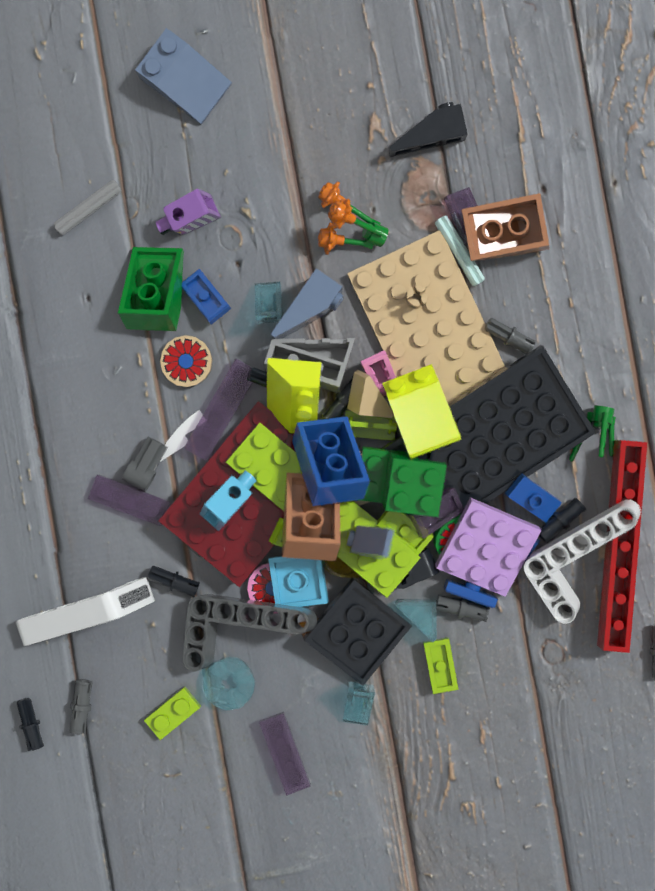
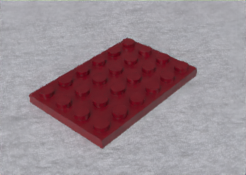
M259 401L159 519L162 525L239 588L274 546L269 540L279 518L284 519V512L252 486L249 489L252 493L251 496L220 531H217L199 513L206 502L231 476L238 479L240 474L232 469L226 461L259 423L295 451L292 443L294 433H290L276 419L274 414ZM229 494L231 498L236 499L233 494Z

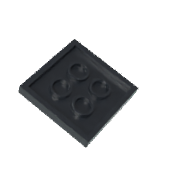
M352 577L318 618L316 626L308 631L303 639L363 686L412 625Z

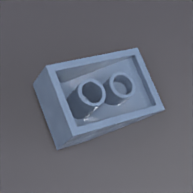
M167 28L135 69L143 82L201 125L232 84L229 79L188 43Z
M315 269L272 331L271 336L273 339H283L325 316L331 309L336 311L344 299V295H342L343 287L318 269Z

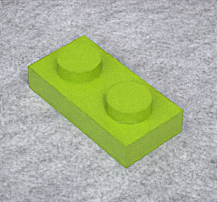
M385 511L376 524L379 528L394 530L392 538H398L417 555L421 553L434 537L430 531L406 513Z
M449 638L424 641L423 645L432 693L438 694L459 690Z
M184 686L146 717L144 721L161 740L195 713L201 705Z

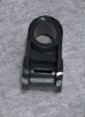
M429 548L421 551L418 555L421 558L404 577V581L400 582L396 588H407L439 573Z

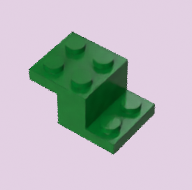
M362 446L361 457L370 482L364 499H361V501L382 503L385 511L439 517L447 467L445 462L420 460L417 456L410 458L409 453L405 451Z

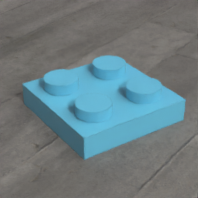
M282 556L268 558L275 604L304 607L329 602L322 560L285 558Z

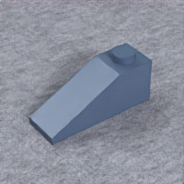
M357 525L355 531L350 530L346 546L351 547L350 553L382 560L388 558L394 530Z

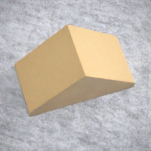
M360 370L354 372L347 409L358 415L392 418L394 416L392 409L370 375Z

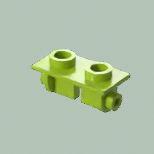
M345 411V417H348L354 437L382 440L395 439L397 429L395 416L392 418L364 416L352 411Z

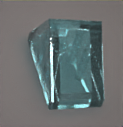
M281 282L255 284V317L258 324L279 322L283 317Z
M398 599L395 602V606L432 642L437 639L435 599Z
M348 682L343 722L368 725L375 697L374 685L364 684L362 686L357 682Z

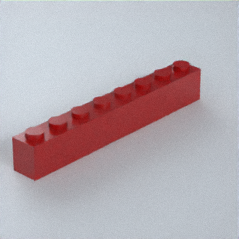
M614 440L609 508L621 501L632 500L639 505L640 516L632 529L610 540L605 546L597 646L603 651L630 653L648 442ZM620 511L623 518L633 519L630 511Z

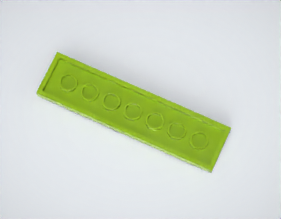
M259 423L226 461L240 475L244 471L249 472L256 479L253 486L284 512L287 473L302 474L295 451ZM354 501L340 502V547L337 557L385 598H388L421 557L398 538H392L388 558L382 560L350 553L351 547L346 546L350 530L355 531L357 525L378 527L376 525L378 521Z

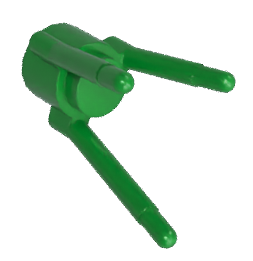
M595 405L593 412H587V419L590 424L594 422L593 427L601 429L598 456L600 458L604 456L608 429L609 455L613 457L615 409ZM582 442L573 448L569 461H574Z

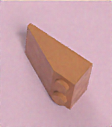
M540 193L462 209L471 261L549 250V240Z
M287 473L282 557L336 561L340 547V502L312 506L303 474Z

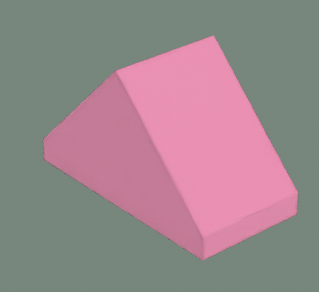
M384 350L360 362L364 373L370 375L383 397L387 395L383 383L396 378Z

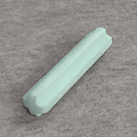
M442 216L436 220L435 225L444 236L451 252L471 285L477 286L485 278L475 261H471L468 249L448 216Z

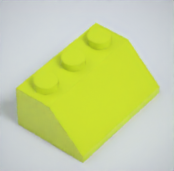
M268 358L267 408L290 433L295 432L297 422L318 420L321 362Z

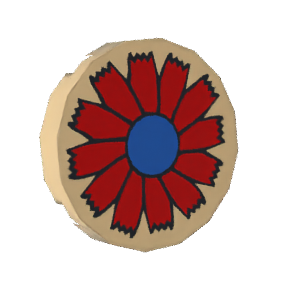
M187 335L175 337L168 342L162 351L160 360L162 372L166 378L175 385L191 387L203 382L211 372L213 362L210 350L206 344L196 337Z

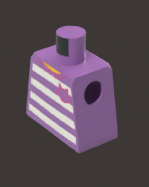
M197 188L165 206L163 209L166 216L157 220L156 226L162 235L171 231L183 235L221 218L211 194Z

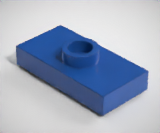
M200 269L182 282V289L211 325L231 309Z
M522 473L505 493L510 499L545 523L562 504L558 498Z
M449 579L445 581L444 589L448 593L490 608H495L498 601L495 596L480 591L481 587L466 581V584L463 585Z

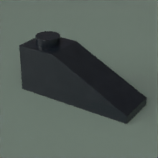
M453 102L439 105V109H435L390 146L389 156L394 157L465 141L468 133L461 104L454 105Z

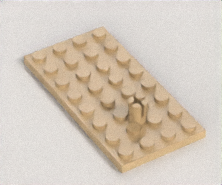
M440 230L347 273L382 350H385L396 378L432 364L446 401L450 404L506 368L490 333L485 330L486 324Z

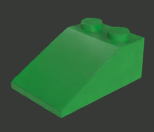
M133 247L118 309V315L126 329L177 330L182 298L183 248Z

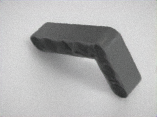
M213 594L196 596L189 601L187 609L183 664L187 670L196 672L209 667L213 663L218 623L290 634H303L316 626V614L311 609ZM202 601H204L207 605V610L205 613L201 609ZM226 604L231 608L230 616L225 613L224 608ZM250 607L253 608L256 613V617L254 620H252L249 616ZM274 611H277L280 615L281 620L279 624L273 619ZM299 615H302L306 620L304 628L298 624ZM199 626L204 631L203 638H201L198 634ZM196 653H199L201 656V664L196 661Z

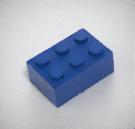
M348 417L297 422L292 443L312 506L364 499L370 480Z

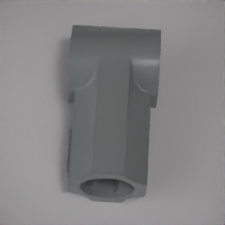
M147 437L136 459H133L127 467L122 480L146 492L156 475L155 470L168 447L151 437Z

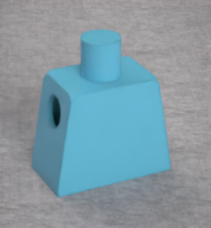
M244 471L238 479L231 476L206 502L199 514L217 531H220L251 496L252 493L249 489L255 484L256 479L247 471ZM229 494H233L236 499L231 498Z

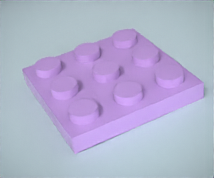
M470 498L435 566L439 570L506 597L536 542L541 529L539 526Z

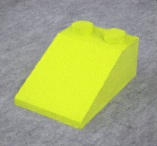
M432 364L383 383L410 458L461 440Z

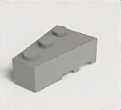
M322 338V340L272 339L264 362V370L267 371L268 358L321 362L320 388L337 393L342 383L355 338Z

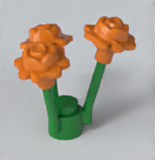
M337 181L335 184L327 182L321 188L318 198L322 201L321 207L325 208L331 205L328 213L331 222L327 228L320 229L318 246L324 248L326 255H329V252L335 245L343 246L344 244L364 246L372 249L374 245L382 247L387 239L389 229L352 206L350 199L341 196L340 182ZM356 216H358L359 218H361V219L364 220L365 222H363V221L357 219ZM346 222L351 225L354 223L364 228L362 237L365 240L345 238L344 235H337L335 229H340Z

